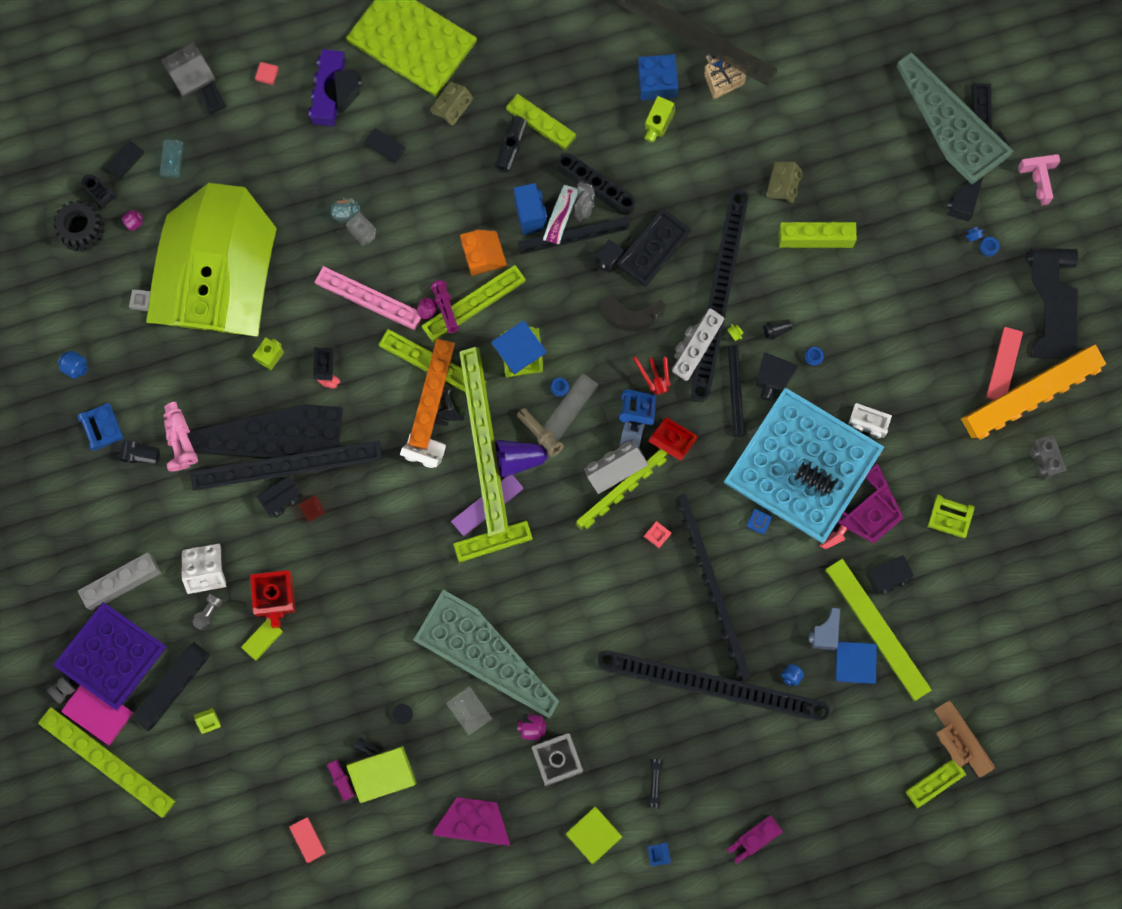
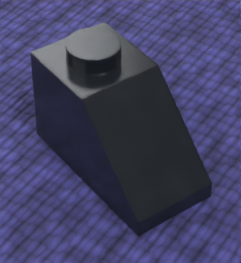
M356 69L334 72L340 113H344L360 94L359 87H362L361 75H357Z

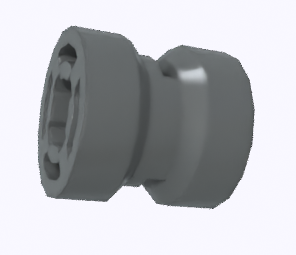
M63 676L57 680L55 685H51L47 689L48 693L59 704L65 700L68 694H72L76 690Z

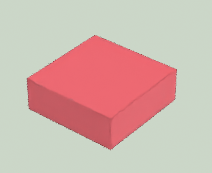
M260 62L255 77L256 81L274 85L279 70L278 66Z
M656 521L644 537L657 548H660L671 535V532Z

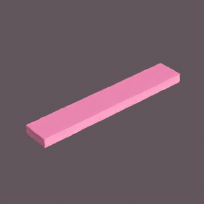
M324 266L315 280L316 285L414 331L422 319L416 309Z

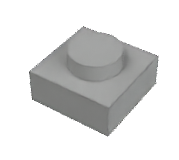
M132 289L129 308L132 310L148 311L150 291Z

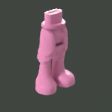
M171 402L164 406L166 413L163 415L166 418L164 419L166 439L168 440V445L172 446L174 451V459L167 463L168 471H179L196 464L198 457L188 438L187 433L190 430L181 409H178L177 402Z

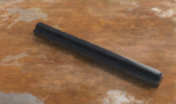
M730 345L728 347L733 433L734 437L744 436L739 348L738 345Z

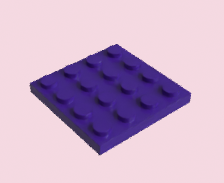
M103 602L53 666L118 711L167 647Z

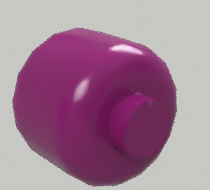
M131 210L122 216V221L128 230L134 231L143 225V216L140 212Z
M430 298L420 300L417 307L418 315L424 319L434 317L437 310V304Z

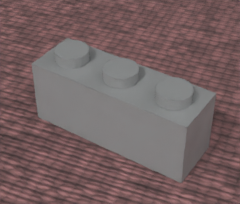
M633 439L630 442L623 443L615 451L606 453L598 461L589 463L584 470L587 478L597 493L600 494L644 468L648 463Z

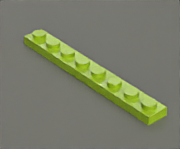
M50 707L39 721V725L162 818L165 817L176 801L55 709Z

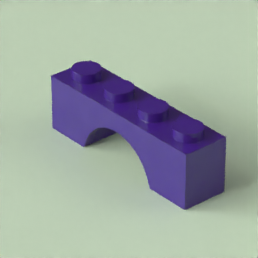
M322 49L321 56H318L317 66L319 70L314 76L316 88L312 90L311 95L313 106L309 107V117H311L313 124L335 127L337 106L334 101L327 97L326 89L330 82L335 79L334 72L344 71L346 59L343 51Z

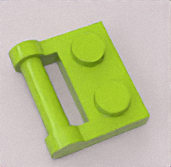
M937 494L927 527L965 539L975 506H966L945 499L942 495ZM940 506L963 512L965 517L941 510Z

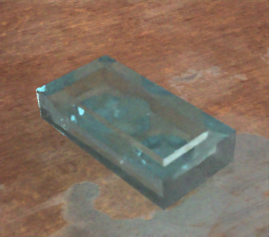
M164 140L160 168L161 177L180 178L183 141Z

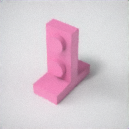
M1059 154L1022 159L1018 166L1019 173L1033 171V181L1037 183L1036 194L1038 200L1040 199L1041 205H1049L1053 199L1047 169L1057 167L1060 162Z

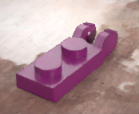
M770 815L738 838V841L727 848V851L729 853L733 852L741 844L746 851L734 859L737 864L748 855L751 856L783 831Z

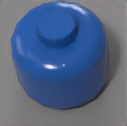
M789 664L782 672L784 683L789 686H797L804 677L803 670L795 664Z

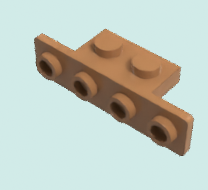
M948 701L936 708L935 712L945 726L937 732L941 743L945 745L951 754L953 761L959 767L969 762L979 777L994 770L995 766L952 702Z

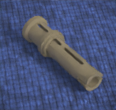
M526 408L521 409L520 411L524 415L518 412L517 417L538 438V443L548 450L550 456L560 453L563 449V444L553 437L551 431H546Z

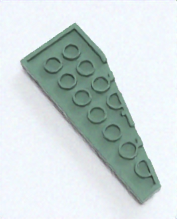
M912 53L898 62L897 68L946 160L971 184L1012 155L1013 150Z
M442 590L413 641L550 719L559 704V700L477 608Z

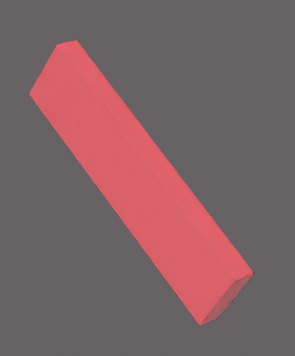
M1007 327L1003 328L986 394L987 399L994 400L1008 392L1023 334L1022 331Z

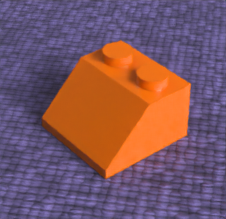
M475 230L460 235L471 276L507 266L497 231Z

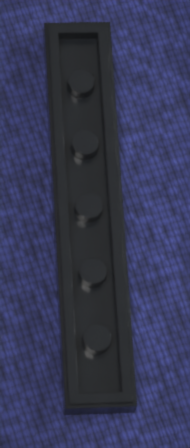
M623 217L563 231L559 244L543 240L544 236L519 241L520 254H526L625 231L629 225L628 218Z

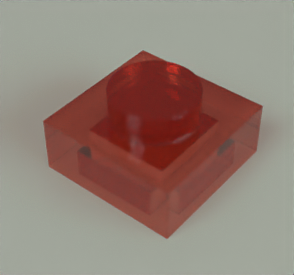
M317 496L299 505L309 523L326 514Z

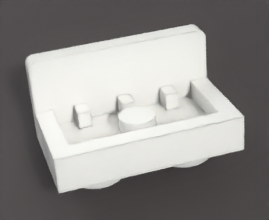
M855 403L848 425L859 432L864 431L870 433L871 437L880 439L887 435L892 415Z
M410 433L407 444L402 447L400 455L405 456V459L408 461L422 462L424 466L429 468L437 467L442 462L446 444L430 439L427 451L409 447Z

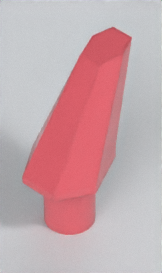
M840 525L837 532H832L824 544L821 543L819 546L828 549L844 541L843 535L847 528Z

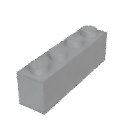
M147 552L78 590V593L86 608L93 611L99 608L103 602L106 604L161 574V571L154 557Z

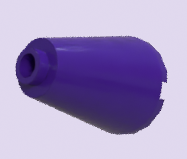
M496 440L495 442L500 478L542 465L548 458L547 449L539 444Z

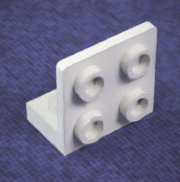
M220 544L182 550V581L187 594L226 587V580L221 569Z

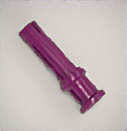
M443 280L435 281L430 286L431 291L435 295L434 301L440 307L447 332L455 333L459 330V326L450 304L451 296L447 293V284Z

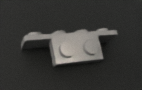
M708 309L699 324L688 327L685 332L686 337L675 349L677 352L674 358L677 359V362L672 369L673 373L685 381L689 380L723 323L724 317L713 309Z

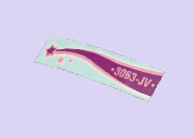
M563 186L543 240L556 244L560 243L569 214L580 190L579 188Z

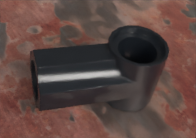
M124 440L119 460L126 463L141 462L157 465L160 458V449Z

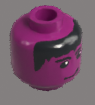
M527 713L524 714L522 720H518L517 731L521 732L523 739L539 741L541 736H545L546 721H543L541 715Z

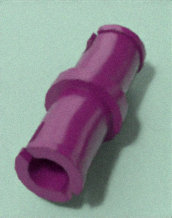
M335 760L327 764L326 766L334 780L333 784L337 786L343 802L354 797L355 795L347 781L348 777L344 775L339 761Z

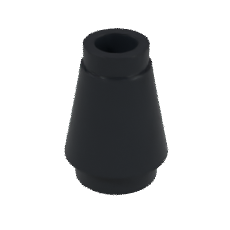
M789 319L770 321L763 325V333L766 339L774 340L792 330V323Z

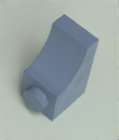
M634 421L625 422L620 446L634 439L639 447L645 424Z
M832 608L829 611L826 622L821 626H815L813 631H809V643H812L811 648L836 650L838 648L840 609Z

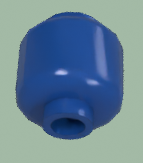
M75 351L64 352L58 360L59 370L72 379L84 376L88 370L87 359Z

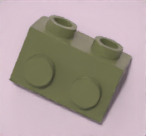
M450 82L430 108V111L436 116L445 118L453 126L471 103L473 97L465 86Z
M795 162L774 163L766 193L768 198L786 199L789 203H794L798 193L799 180L802 178V170Z

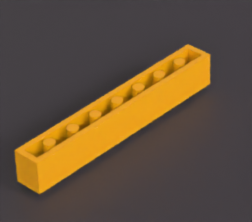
M1096 344L1088 346L964 416L961 420L971 438L983 439L990 435V430L994 428L999 430L1006 426V421L1010 419L1014 421L1022 416V412L1026 410L1030 412L1038 407L1037 404L1041 401L1046 403L1052 400L1055 393L1059 392L1061 394L1070 389L1069 385L1073 383L1077 385L1086 380L1085 376L1089 374L1093 376L1101 372V367L1105 366L1106 362Z

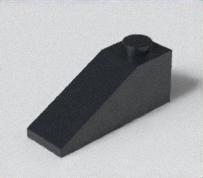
M983 177L973 184L967 180L956 191L953 198H949L946 206L949 209L947 216L970 221L975 210Z

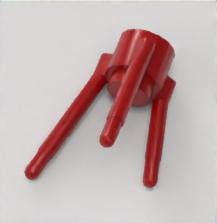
M636 356L633 357L648 383L650 391H654L655 395L669 391L668 386L671 384L669 381L667 357L663 358L665 380L663 377L659 378L653 358L649 359L655 377L652 382Z

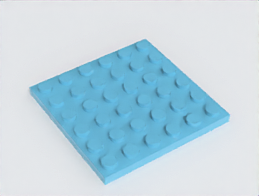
M784 388L724 483L824 544L881 454L884 446L789 389ZM804 460L805 465L810 461L812 462V469L818 465V472L824 469L825 477L831 473L832 481L837 477L839 478L829 497L828 494L821 497L822 490L815 493V486L808 489V482L801 485V478L797 481L794 480V476Z

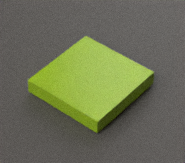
M596 807L566 833L592 865L622 838Z

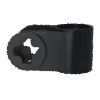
M88 174L82 178L83 188L103 210L112 199L117 198L113 191L95 175ZM90 183H96L94 187L88 188Z

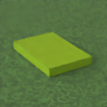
M403 746L347 765L360 803L416 784Z

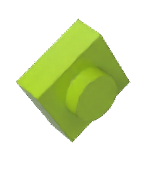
M213 708L194 715L202 734L221 727Z

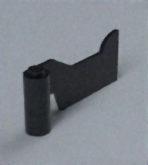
M1031 247L1026 252V262H1029V266H1032V282L1045 304L1044 337L1037 340L1034 344L1031 358L1067 359L1077 353L1078 289L1059 282V267L1075 268L1078 263L1077 249Z

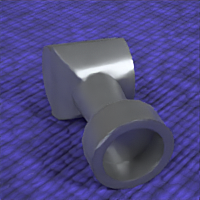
M211 594L206 599L208 605L202 613L194 615L193 625L201 631L207 630L212 625L211 615L215 607L219 608L223 603L222 600Z

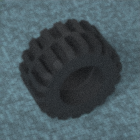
M77 200L76 203L69 201L67 206L63 204V209H58L56 211L58 215H54L53 218L55 221L53 223L55 234L68 249L72 248L73 251L78 252V249H80L81 252H85L86 248L89 250L93 249L92 246L94 244L97 246L99 244L98 240L103 239L101 233H105V228L103 227L105 224L95 207L86 201L84 203L81 200ZM81 219L88 220V224L83 231L78 233L70 232L72 225L76 221Z

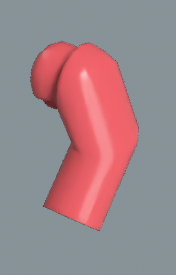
M335 375L332 376V381L317 380L324 387L335 389L337 384L340 383V379Z

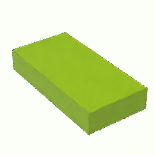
M267 619L241 648L257 661L283 631L280 628L272 629L271 621Z

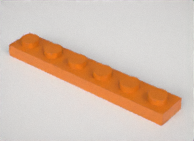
M436 339L410 435L409 447L428 450L455 348V343Z

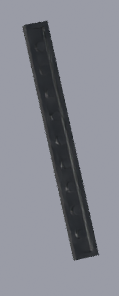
M380 440L196 470L190 472L193 491L377 461L382 460L383 456Z
M686 493L679 495L677 498L678 502H675L678 513L683 515L682 525L684 530L689 532V545L691 549H695L697 554L694 558L697 567H701L703 571L701 575L704 586L708 585L710 592L707 595L710 603L715 605L716 611H714L716 621L721 622L723 628L720 630L722 638L728 642L730 647L727 648L730 659H734L736 667H734L737 679L741 678L742 682L747 681L751 676Z

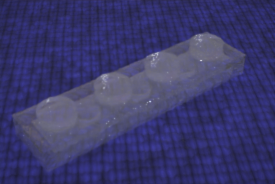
M582 374L543 428L546 431H551L553 437L558 441L598 387V383Z

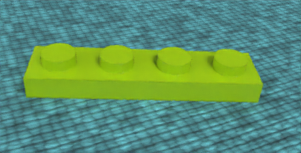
M519 94L506 107L507 111L511 114L523 117V119L527 120V125L564 150L576 138V133Z

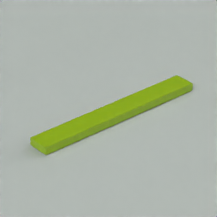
M841 559L827 568L826 572L874 643L877 644L878 649L912 699L916 701L930 692L931 688L844 560Z

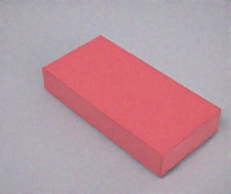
M308 817L289 827L307 863L326 854Z

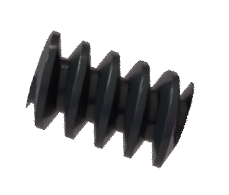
M804 460L795 474L794 480L797 481L801 478V485L808 482V489L815 486V493L822 490L821 497L827 494L829 497L839 478L837 477L832 481L831 473L825 477L824 469L818 472V465L812 469V462L810 461L805 465Z

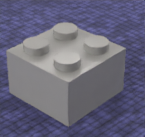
M569 733L532 747L545 786L583 773Z

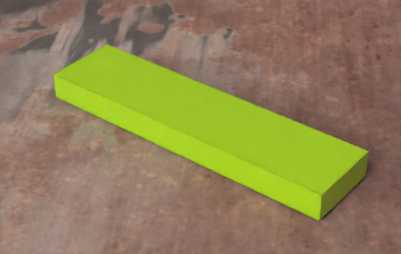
M524 521L508 526L509 533L493 537L485 533L453 543L459 563L533 540L528 522Z

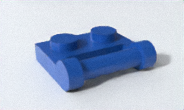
M628 389L623 390L621 394L623 403L622 411L619 415L620 421H634L653 425L656 395ZM631 400L636 401L635 412L629 411Z
M110 403L91 411L80 413L77 416L79 422L83 424L90 442L89 447L91 451L124 439ZM92 418L95 419L102 439L97 441L89 421Z

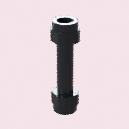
M651 759L652 782L651 797H648V808H660L659 782L660 770L663 768V760Z

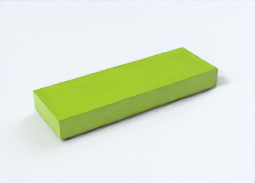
M951 759L905 792L916 808H919L964 777L966 773L962 767H959Z

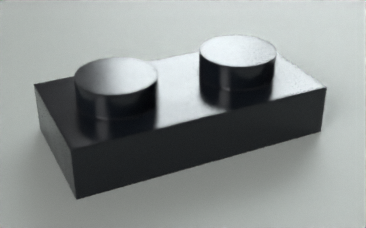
M314 347L313 380L332 381L333 348Z

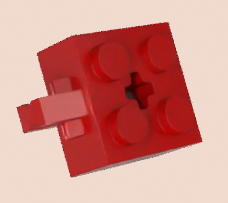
M290 570L251 574L250 581L254 615L256 617L266 616V619H270L272 629L281 628L280 618L284 617V614L296 613L293 574ZM273 590H275L277 594L271 597L269 594H272Z

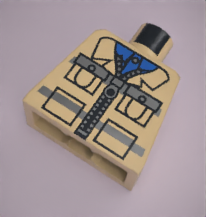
M711 52L706 56L709 64L705 66L704 75L714 99L744 85L746 75L728 55L719 59L715 52Z

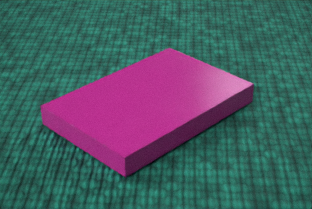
M81 685L61 711L107 745H111L134 713L124 705L118 711L114 710Z

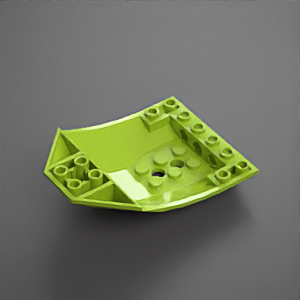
M208 183L167 215L155 261L146 323L259 336L264 292L277 228L245 187ZM204 267L211 268L212 273L209 277L202 276L201 271ZM206 285L208 293L202 296L199 294V288Z

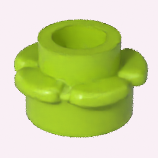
M731 324V327L727 330L736 342L738 339H742L741 335L744 333L738 324L735 326Z

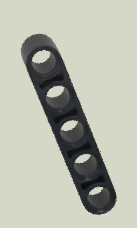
M562 153L558 157V170L562 175L619 213L630 215L634 211L635 198L632 194L572 154ZM563 162H569L570 165H569V166H563L562 163H563ZM578 172H584L585 175H584V176H578L577 173H578ZM593 182H599L600 185H599V186H593L592 183H593ZM614 192L616 195L608 196L607 193ZM629 202L631 205L626 207L622 203Z
M195 642L191 643L136 711L132 719L145 730L150 731L205 664L210 654Z

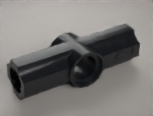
M512 116L495 163V168L499 171L506 173L510 172L527 126V120L523 119V117ZM509 142L515 143L514 146H508L507 144Z

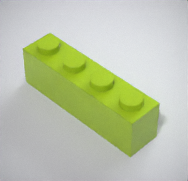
M781 222L778 230L779 248H853L857 240L856 222Z

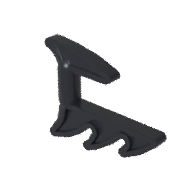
M451 386L443 389L441 400H444L447 409L437 412L435 424L448 426L449 423L442 418L451 421L464 420L454 408L450 397Z

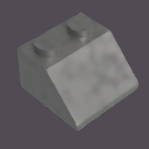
M194 42L161 59L183 97L215 80Z

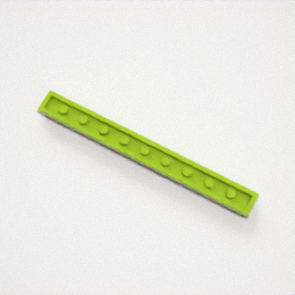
M473 347L459 353L488 536L493 537L509 533L480 349Z

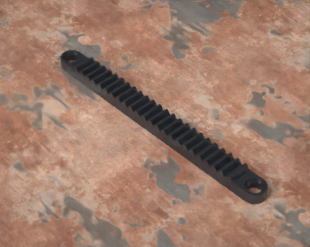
M742 189L734 190L729 198L707 310L713 309L724 317V320L748 204V194ZM740 195L744 198V201L736 203L734 197ZM724 321L695 368L691 396L697 402L706 401L710 395ZM699 387L704 388L706 394L702 397L697 396L695 390Z
M605 650L599 654L597 659L598 666L607 672L788 714L798 718L821 722L830 714L829 706L823 701ZM603 656H611L613 663L610 666L603 665L601 662ZM816 706L824 708L825 714L822 717L815 715L814 708Z

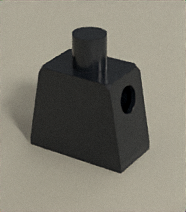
M764 352L756 386L763 388L760 398L770 401L773 393L781 395L795 374L798 365Z

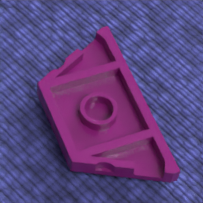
M457 797L433 832V836L510 846L498 805L495 802Z

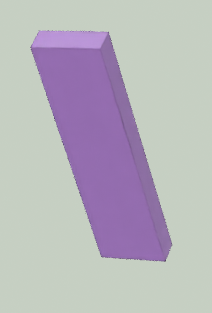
M513 475L501 481L504 504L523 490V487ZM483 498L478 499L451 521L463 537L486 520Z

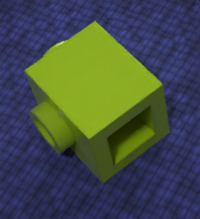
M265 337L253 354L256 362L272 370L284 351L281 348L282 345L277 340H269Z

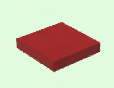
M665 417L650 437L649 442L682 461L698 436Z

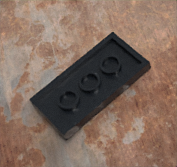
M662 208L617 262L616 266L646 288L690 235L692 230Z

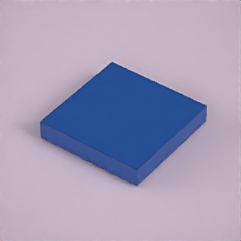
M524 320L491 342L514 375L546 354L545 348Z
M838 642L835 682L876 684L877 644Z

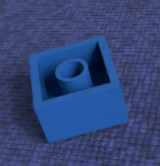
M675 54L638 57L637 68L641 100H653L657 96L664 99L677 98L678 80Z
M536 183L514 188V200L522 235L544 231V224H547V214L542 203L541 189H537Z

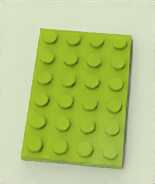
M374 0L346 37L347 42L434 96L439 94L477 42L475 36L416 0Z

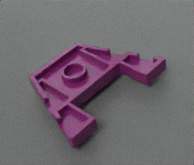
M878 464L870 469L865 477L877 491L849 515L843 512L837 522L838 525H843L849 531L873 544L903 519L902 513L889 490Z

